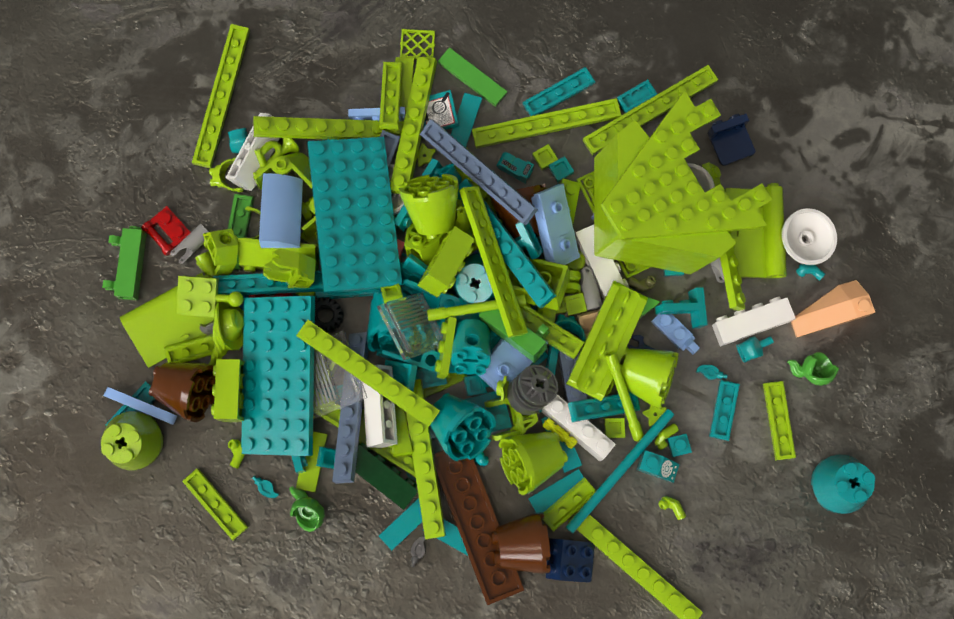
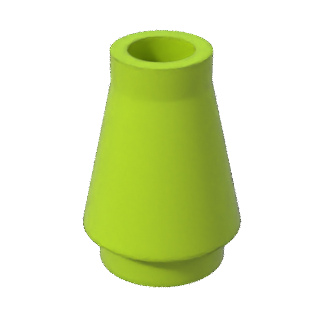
M209 251L195 258L197 266L205 275L208 274L210 278L216 276L214 272L216 266Z

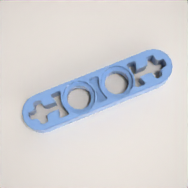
M107 387L103 395L172 425L176 421L177 415Z

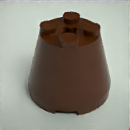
M546 184L517 189L516 191L532 204L531 198L534 194L547 188ZM490 196L491 204L498 218L502 220V224L513 238L519 237L520 234L515 226L519 220ZM534 214L529 222L536 237L540 235Z
M166 362L161 366L155 367L149 395L188 421L199 422L205 418L204 413L209 405L214 404L215 396L212 394V386L215 384L216 378L213 375V366L206 363Z
M543 512L532 513L495 528V531L491 533L492 543L496 544L497 552H494L495 565L499 564L500 568L539 574L550 573V565H547V560L550 557V545L547 526L545 523L542 524V519H544Z

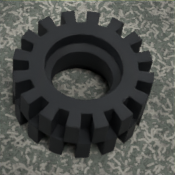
M326 297V299L319 298L320 300L318 301L315 300V325L327 333L334 332L336 328L339 329L344 317L339 303L329 297ZM328 308L333 312V318L329 322H321L318 315L322 309Z

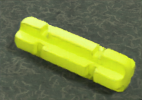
M548 418L543 423V427L547 431L550 430L551 433L556 432L562 443L565 442V445L572 449L577 444V440L573 436L570 437L568 432L558 424L555 425V422Z

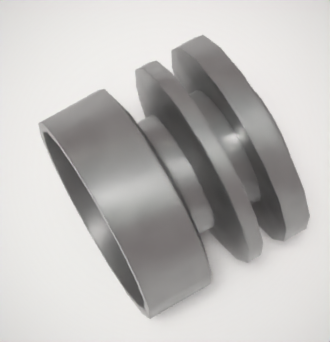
M532 365L525 368L509 383L507 398L510 405L517 412L523 415H533L542 410L556 397L558 382L555 375L548 368L542 365Z

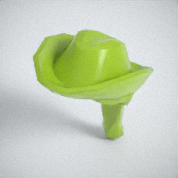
M217 302L213 324L215 348L209 365L212 366L216 364V359H222L228 350H240L243 347L244 311L239 307L231 306L228 302Z

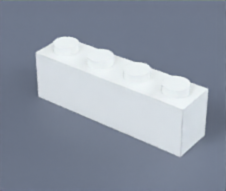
M267 113L259 114V116L263 117H274L271 114ZM252 127L225 178L238 187L244 188V190L252 191L257 185L253 178V173L260 167L254 150L261 148L270 140L278 142L281 138L253 137ZM271 148V149L264 155L266 161H267V160L270 158V156L274 153V151H275L274 148Z
M594 225L575 232L576 243L585 257L587 266L592 269L603 300L613 280L629 288L626 279H622L619 273L621 269L617 261L614 262L613 259L594 255Z
M779 296L769 300L770 303L764 306L763 303L752 306V310L745 311L744 309L734 312L735 316L728 318L727 315L717 318V322L712 327L720 347L795 320L796 318L788 298L781 299Z
M375 365L393 378L392 366ZM362 382L367 447L384 448L398 444L395 404Z
M556 395L541 411L568 432L570 437L573 436L577 443L598 461L603 460L616 445L588 420L572 423L568 403L559 395Z

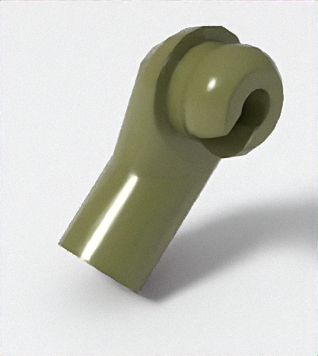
M631 276L627 283L639 292H645L655 286L656 279L653 276H648L639 281Z

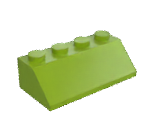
M238 238L239 265L246 272L263 270L264 273V271H270L264 268V265L272 262L273 258H279L272 255L273 251L278 249L300 252L315 259V271H318L320 256L319 250L314 244L300 243V248H261L258 239Z

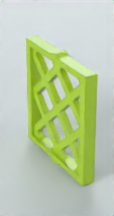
M402 29L400 57L417 60L424 53L427 57L434 58L435 31ZM405 34L409 37L406 42L403 41ZM417 35L422 38L418 43L414 40ZM430 36L433 37L431 44L427 41V38ZM411 40L415 44L412 48L407 45ZM424 41L428 44L425 49L420 46ZM404 46L409 50L405 54H403ZM417 47L421 50L418 55L413 52ZM429 48L432 49V54L430 56L426 52Z

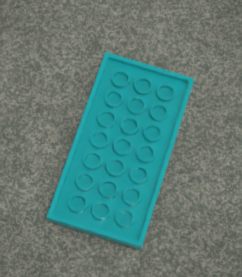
M384 137L308 141L307 146L324 293L380 289V287L393 286L398 283L401 287L402 278Z
M315 296L244 298L243 361L245 363L243 374H245V377H243L242 384L244 386V389H242V393H244V408L242 409L244 421H242L241 438L242 454L313 456L314 348L296 335L307 320L315 324Z

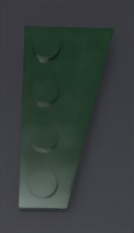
M361 441L358 444L355 473L404 510L418 492L414 488L416 484L408 477L405 480L399 476L401 472L394 466L387 467L384 464L386 460L377 453L375 456L369 453L370 448Z

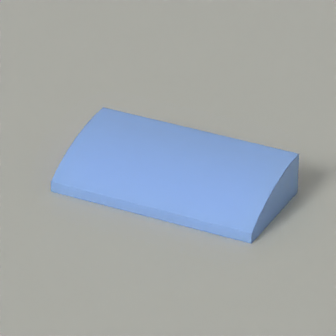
M263 173L259 231L261 248H300L303 179L282 174Z

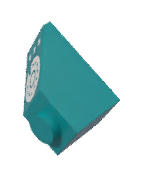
M645 450L641 454L636 470L674 483L680 464Z

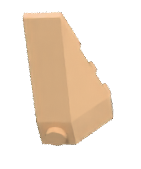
M857 280L832 289L796 315V319L791 324L797 338L870 316L875 313L867 291Z

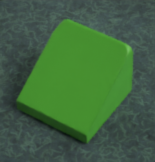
M648 297L640 318L658 306L660 301Z

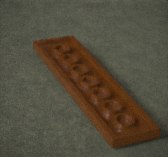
M444 450L435 453L434 461L438 479L486 604L490 605L524 591L517 570L500 568L499 564L495 565L494 552H497L496 544L492 543L491 533L495 531L499 523L474 459L469 460L466 458L457 462L450 458Z

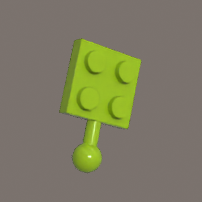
M180 275L178 276L176 315L214 317L217 302H228L231 306L238 307L243 303L244 298L237 291L229 295L218 294L219 278Z

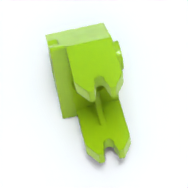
M412 222L407 228L404 246L407 257L413 254L428 265L448 233L438 234V237L435 239H427V236L417 233Z
M232 229L204 233L203 244L209 250L214 265L217 266L214 271L215 275L231 274L237 264L238 237L234 235Z
M285 249L275 250L272 255L279 258H273L272 262L264 265V268L270 270L264 271L263 275L266 278L288 283V288H309L314 282L316 260L300 252Z
M500 397L484 402L487 408L502 404L509 405L514 425L510 430L491 435L492 440L499 441L508 436L525 434L527 429L538 422L537 413L523 415L517 412L510 405L508 398H505L504 401H501Z

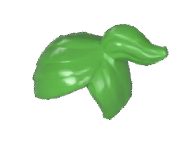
M821 352L807 356L802 366L796 360L787 361L794 376L805 377L811 383L820 386L831 383L839 370V367L833 365L831 360Z
M291 486L289 490L296 501L292 504L290 517L296 516L297 523L305 531L312 532L324 522V507L316 499L308 497L304 490Z

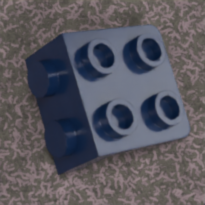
M735 114L724 122L722 120L716 121L707 133L722 166L752 156L756 152L745 127L749 121L747 114L741 116L740 114Z
M549 538L550 557L547 560V565H550L551 570L550 573H546V578L562 581L591 582L594 544L591 542Z

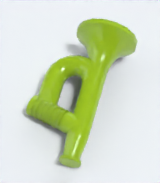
M282 138L281 146L279 142L270 140L261 148L255 149L254 152L260 167L253 175L255 176L279 156H284L289 152L298 153L300 149L292 138ZM271 148H274L275 153L266 161L264 155Z

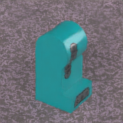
M503 152L496 165L501 171L525 184L534 170L533 163L526 162L518 157L516 158L507 152Z

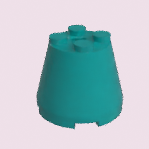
M480 253L466 257L464 267L455 276L456 281L453 285V290L456 297L462 299L467 304L496 300ZM480 279L479 287H472V284Z
M401 289L403 300H408V295ZM381 292L373 294V299L370 303L366 337L367 346L370 351H412L414 345L425 341L426 336L422 323L400 329V327L419 322L420 320L401 326L398 325L399 323L418 318V316L400 322L396 321L417 314L416 312L399 318L394 317L415 309L393 315V312L413 307V305L391 311L392 308L409 304L411 301L389 307V305L399 301L384 304Z
M449 393L444 394L435 402L433 406L440 411L430 426L445 453L457 462L466 458L471 460L481 454L491 442L489 437L492 429L496 427L493 414L482 406Z
M839 454L823 459L815 467L811 478V485L815 497L822 507L834 513L847 514L859 510L866 504L875 488V476L858 459L849 455Z

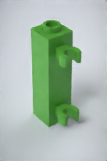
M129 226V229L123 228L122 237L109 235L108 243H111L112 246H120L116 281L103 280L102 288L114 291V296L118 299L138 301L147 234L137 226Z
M499 309L479 312L480 321L484 322L490 330L535 363L547 350V343L543 339L550 332L546 325L542 324L536 333L527 328L528 333L525 335L508 338Z

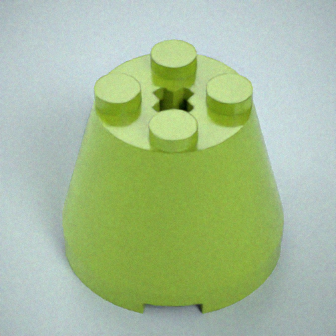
M442 174V177L424 175L404 182V187L399 188L400 197L417 233L426 235L427 239L437 238L438 234L449 233L455 227L459 186L457 177L453 175Z
M626 348L623 354V365L620 364L628 391L651 406L661 409L673 381L674 367H677L679 353L667 350Z
M129 411L115 416L106 426L101 439L102 454L115 466L125 470H138L150 465L157 459L163 446V434L156 420L140 411Z
M556 432L513 435L500 440L499 447L500 449L502 448L503 456L500 457L502 468L511 485L515 484L518 487L519 494L525 495L534 491L562 469L564 463L568 461L567 454L559 444L560 438Z

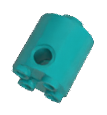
M462 320L455 327L451 353L452 366L457 374L483 375L486 373V369L491 362L490 329L480 320Z

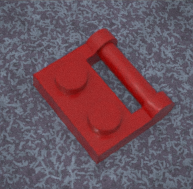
M168 206L141 226V229L145 233L147 232L162 248L165 256L170 255L171 251L191 233ZM157 224L171 238L172 243L167 244L154 229Z

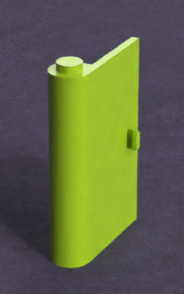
M778 183L767 184L765 188L772 201L757 209L767 225L760 229L730 231L732 238L737 242L734 247V253L738 259L737 269L741 278H784L787 276L786 249L782 242V228L784 225L783 187L779 186ZM725 188V192L731 201L751 190Z
M201 272V273H199L198 275H196L195 277H209V276H208V274L204 275L203 272ZM178 285L120 316L122 325L148 368L166 359L165 346L206 336L207 334L200 330V324L207 325L214 321V317L176 315Z

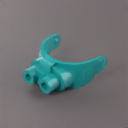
M562 314L557 316L555 324L577 335L582 341H586L584 329L578 324L574 316L565 317Z

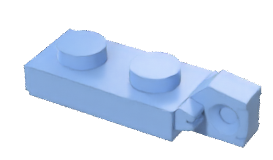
M660 314L651 321L678 349L680 348L683 351L687 349L692 355L700 349L694 342L695 337L672 314Z

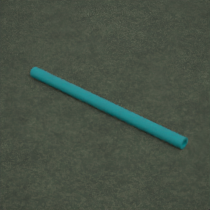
M666 409L567 524L566 528L571 533L576 531L673 418L674 413Z

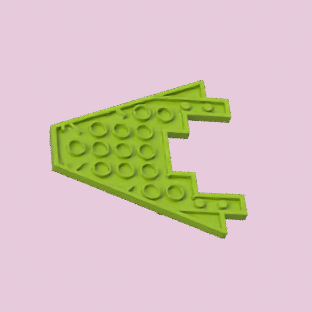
M683 92L600 205L621 240L760 229L767 225L757 210L772 201L763 183L731 201L721 184L704 192L685 158L700 150L690 133L721 116L712 99L695 107L687 92Z

